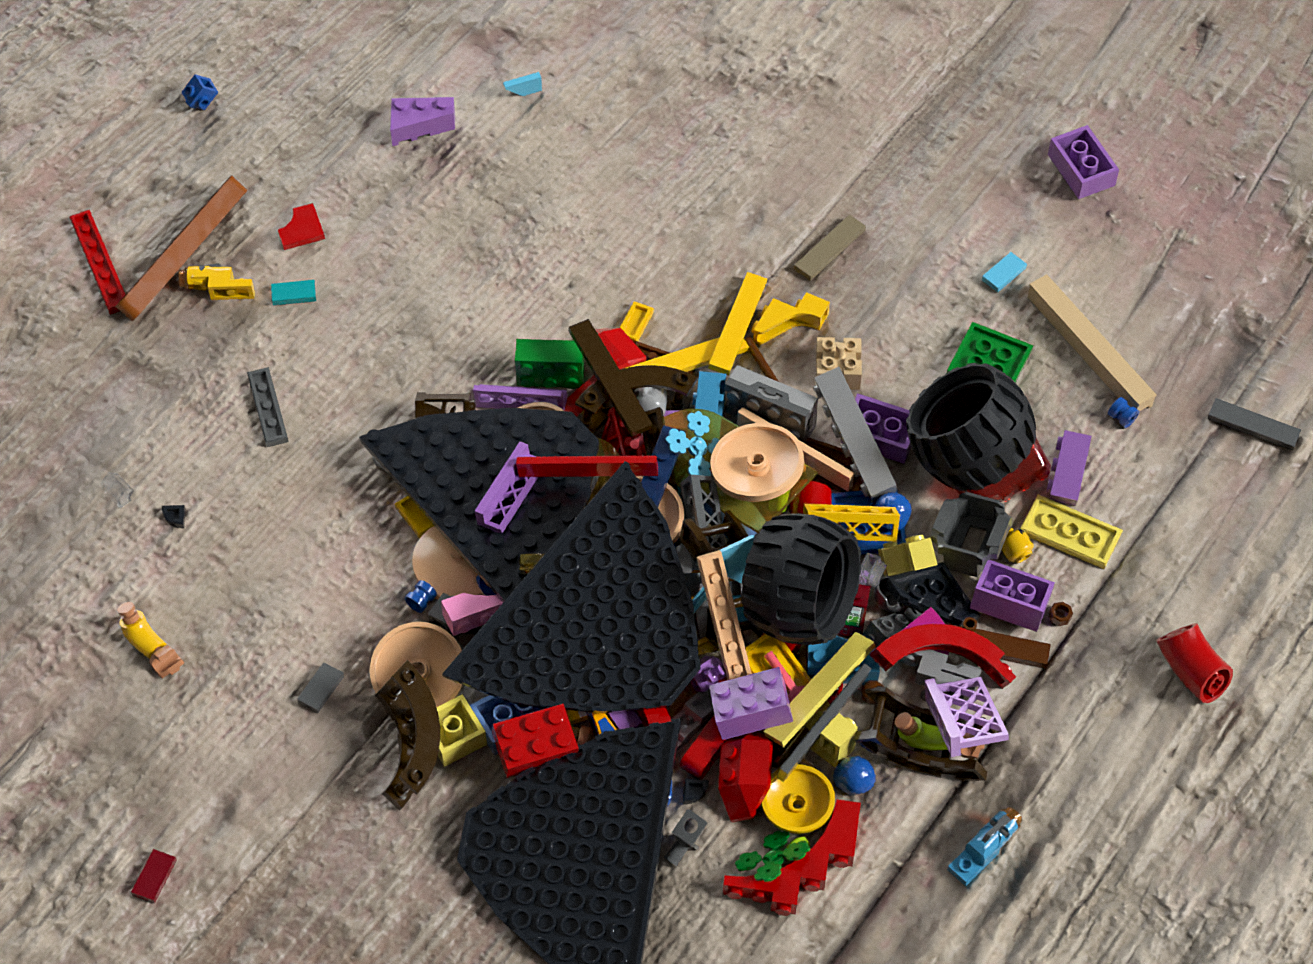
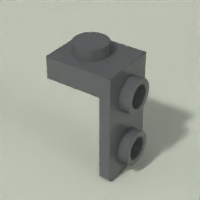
M897 612L871 621L862 636L873 641L875 644L874 649H876L886 639L908 626L910 622L907 617Z

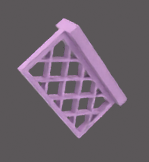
M981 677L943 684H936L934 678L925 680V700L951 757L961 756L962 748L1009 740V734ZM976 686H978V689H977L976 692L967 689V688H970V687H976ZM952 691L955 693L951 696L944 694L943 692ZM961 695H964L970 698L966 701L960 699L959 697ZM976 700H979L985 703L983 706L975 704L974 702ZM953 704L961 706L959 710L950 707ZM968 709L976 711L975 715H971L965 712ZM983 714L991 716L992 718L990 720H986L980 717ZM960 718L968 722L964 725L958 723L957 721ZM974 724H978L984 727L981 730L973 728L972 726ZM989 729H993L999 731L1000 733L991 734L988 733ZM966 733L975 736L967 739L963 738Z

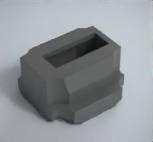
M969 492L960 493L957 499H946L943 502L932 528L931 541L938 546V554L943 555L944 564L949 570L978 577L988 560L998 559L1012 525V516L1005 512V504L999 500ZM970 527L987 531L978 553L961 549Z

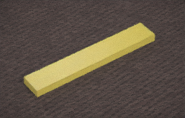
M855 632L790 702L793 722L767 728L764 731L765 736L784 747L875 648L874 642Z

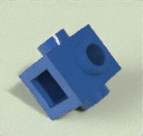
M194 74L181 93L188 106L194 109L206 110L218 94V91L210 78Z

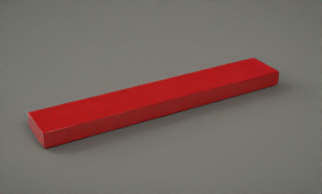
M90 209L69 216L109 314L120 312L115 306L126 294Z
M657 456L517 457L516 460L519 477L613 476L625 461L629 463L635 476H658Z

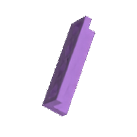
M482 384L474 385L473 388L476 407L518 408L528 403L546 402L565 410L568 396L567 390Z
M523 442L518 443L475 510L478 525L501 534L538 478L519 477L516 466L517 457H536L529 453L528 444ZM525 479V486L514 490L513 484L516 481ZM514 496V503L503 507L502 501ZM503 514L504 518L500 525L490 521L493 516Z

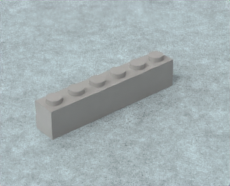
M840 367L814 377L815 386H813L815 395L818 399L822 398L825 404L822 406L826 417H831L834 423L831 427L836 438L841 437L842 451L845 457L850 456L853 462L850 467L852 472H854V476H859L863 483L860 485L864 497L869 496L871 502H874L885 493L897 492L896 483Z

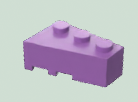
M454 97L391 99L390 132L392 147L399 145L398 142L411 139V141L418 140L417 137L426 134L433 136L455 129Z
M1067 430L1064 431L1063 437L1058 436L1056 450H1059L1058 458H1053L1051 471H1054L1055 474L1053 480L1049 479L1046 490L1047 493H1050V500L1076 506L1092 436Z

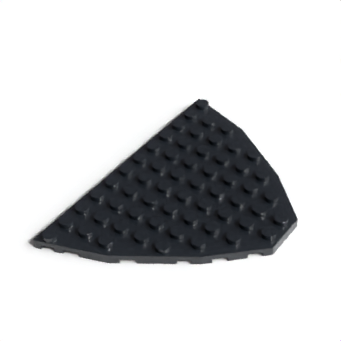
M498 408L426 415L381 430L372 429L367 434L359 437L362 445L502 602L509 597L583 511L584 507L587 506L594 476L538 477L502 534L477 524L475 510L519 442L528 444L529 453L536 457L597 456L599 451L598 438L572 412L523 408ZM525 479L516 481L513 484L514 490L524 487L526 484ZM514 496L504 499L502 501L503 507L513 504L515 501ZM503 514L493 516L490 521L500 525L504 518Z
M625 461L447 667L442 673L443 677L516 705L550 708L564 704L565 710L611 713L666 708L673 704L701 669L693 600L686 585V579L669 533L667 521L652 498L648 496L642 487L640 480L636 478L628 462Z
M672 719V721L665 723H651L649 726L630 727L604 732L595 736V739L587 743L579 744L577 753H570L561 756L560 759L556 758L547 761L543 765L534 768L530 767L522 771L506 786H501L490 794L484 802L466 812L457 857L458 863L496 916L548 964H642L679 738L680 719Z

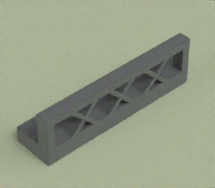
M689 475L680 483L685 520L691 518L700 528H705L708 524L711 526L722 524L717 485L713 476ZM700 483L709 484L710 493L708 495L701 489ZM705 502L713 510L711 516L704 510L703 504ZM724 533L716 534L715 537H706L707 541L710 542V546L713 545L715 548L726 546ZM691 557L692 569L699 570L698 562L694 561Z

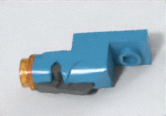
M1012 807L999 811L966 844L965 850L948 866L947 870L963 885L967 886L999 854L1000 848L1020 828V823L1022 822L1021 815Z

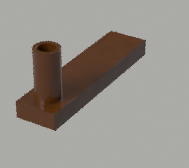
M972 617L965 618L963 625L957 626L973 631L995 644L1005 653L1001 660L1044 669L1047 667L1051 644L976 629L977 621Z

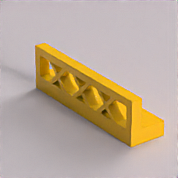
M804 504V514L823 517L835 523L845 522L848 526L846 530L849 532L853 531L854 533L851 534L857 540L897 542L900 515L895 507ZM861 523H868L871 527L865 534L858 533L855 530ZM884 524H892L891 535L881 534L878 529Z

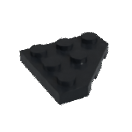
M944 562L937 563L938 565L889 577L885 583L898 602L922 612L932 607L942 620L956 626H962L965 618L972 617L977 621L980 617L978 611L970 609L971 601Z

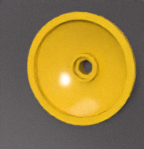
M798 764L783 783L777 778L779 769L771 774L770 789L761 806L765 816L774 826L789 833L801 834L814 831L828 821L834 809L835 793L832 784L823 773L813 767ZM795 804H799V805H801L802 807L799 808V809H796V808H794L793 806H794Z

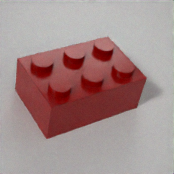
M564 704L493 724L492 735L506 778L516 776L530 767L534 768L543 765L547 761L556 758L560 759L561 756L577 753L579 749Z

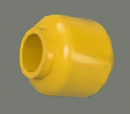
M1010 528L1001 551L1008 561L1021 563L1033 554L1034 544L1024 530L1018 529L1014 531L1013 528Z

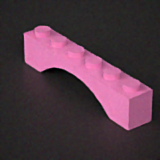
M462 593L441 601L442 615L453 636L484 625L503 602L497 595L483 596Z

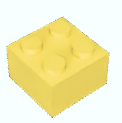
M463 694L436 707L440 722L438 757L444 767L487 745L486 732Z

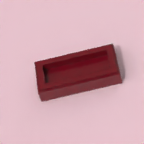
M153 849L131 891L132 896L155 904L177 862L176 857Z

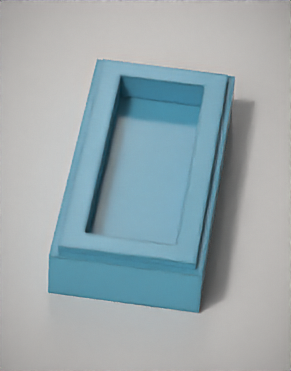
M1010 252L982 276V281L996 292H999L1026 269L1027 263Z

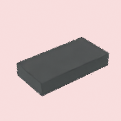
M323 662L297 698L298 703L319 713L344 678V672Z

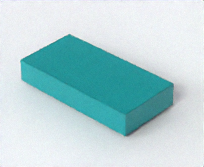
M315 280L271 284L273 306L316 301Z

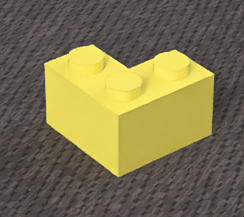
M922 534L905 538L906 542L897 544V542L883 543L884 548L878 549L884 576H892L938 565L931 538H924Z
M818 710L804 726L810 731L823 713ZM838 713L820 733L819 739L811 747V750L836 768L855 749V735L858 727L852 719Z

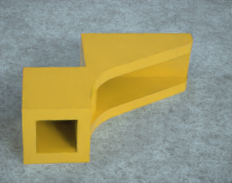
M807 292L802 300L798 299L795 307L773 298L769 306H764L761 319L759 321L756 320L751 332L754 333V343L764 344L797 326H807L820 330L829 315L830 302Z

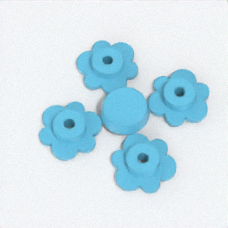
M700 411L688 414L687 421L689 422L688 429L693 431L698 437H693L689 440L686 438L684 431L679 432L677 429H671L669 436L666 437V442L669 444V450L672 453L679 452L684 454L688 448L689 453L695 456L694 459L692 458L688 461L690 466L688 468L689 475L711 476V471L709 470L710 463L705 461L702 456L706 454L707 449L712 454L720 440L714 438L707 447L706 442L701 436L709 432L708 425L710 424V419L702 415Z

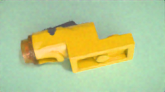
M219 263L204 266H188L184 270H179L180 287L209 290L211 300L254 299L255 291L252 279H234L232 267H222Z

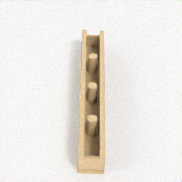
M1047 274L1029 284V300L1118 398L1123 397L1128 401L1130 407H1135L1139 411L1153 406L1154 399L1157 396L1156 393Z

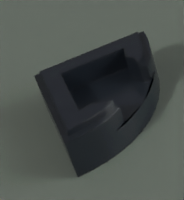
M185 505L162 506L165 520L173 527L184 529Z
M685 779L683 805L699 801L708 790L709 780Z

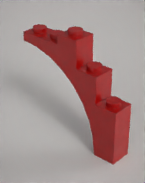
M836 799L833 815L825 832L816 844L806 852L805 857L781 868V874L769 882H764L763 880L756 881L755 875H725L723 895H727L732 899L749 898L758 903L770 901L772 902L771 911L776 912L778 915H796L799 887L811 892L824 891L828 863L839 868L853 866L861 803Z

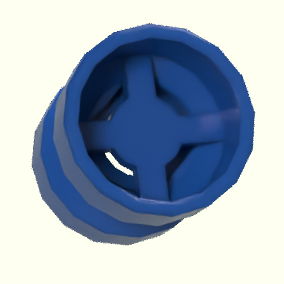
M1120 397L1111 405L1108 415L1113 419L1117 418L1120 425L1127 428L1136 420L1140 411L1135 407H1130L1128 401Z
M419 580L414 586L415 590L409 592L404 600L414 611L422 613L426 609L427 603L437 596V592L429 583Z

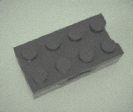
M738 365L725 383L728 400L725 403L724 412L733 417H738V411L743 407L767 422L787 429L803 443H806L816 427L818 398Z

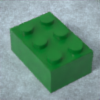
M516 339V384L523 387L579 388L583 385L584 357L576 343L571 340Z

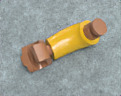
M132 602L121 604L117 611L121 615L119 625L123 635L139 652L150 659L149 663L157 675L163 679L167 675H173L179 671V667L184 664V661L172 647L168 646L152 630L143 612L136 610Z

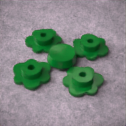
M775 831L764 838V848H769L771 851L767 852L763 858L757 851L743 853L735 861V866H737L738 871H748L754 869L757 863L762 861L765 865L757 869V874L754 877L756 881L763 880L764 882H769L781 874L780 869L782 868L781 864L784 861V857L788 861L800 860L805 857L806 852L810 850V846L807 841L803 840L790 844L789 848L784 851L777 850L788 842L787 839L790 837V834L786 831Z

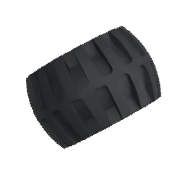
M970 363L964 367H957L942 377L940 376L935 379L927 389H924L919 394L916 402L911 405L909 417L906 419L911 447L922 466L939 482L962 492L981 490L988 485L1001 481L1003 477L1014 472L1023 459L1028 457L1032 444H1035L1036 422L1027 397L1008 375L985 363L982 365Z
M784 514L772 517V520L767 521L762 526L759 534L756 535L746 559L741 583V603L744 608V616L754 627L766 635L791 644L815 645L827 643L836 638L837 633L845 626L858 592L859 576L861 574V550L858 547L857 538L839 524L816 515Z

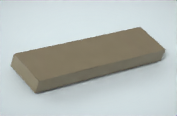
M848 215L794 265V270L811 281L865 231L866 226L851 215Z

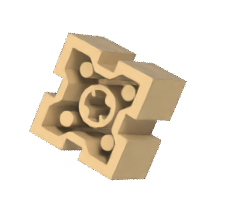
M817 337L816 376L840 367L850 390H860L862 378L861 338H844L843 342H835V338Z

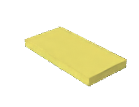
M1039 494L1020 528L1026 532L1028 537L1102 569H1105L1123 531Z

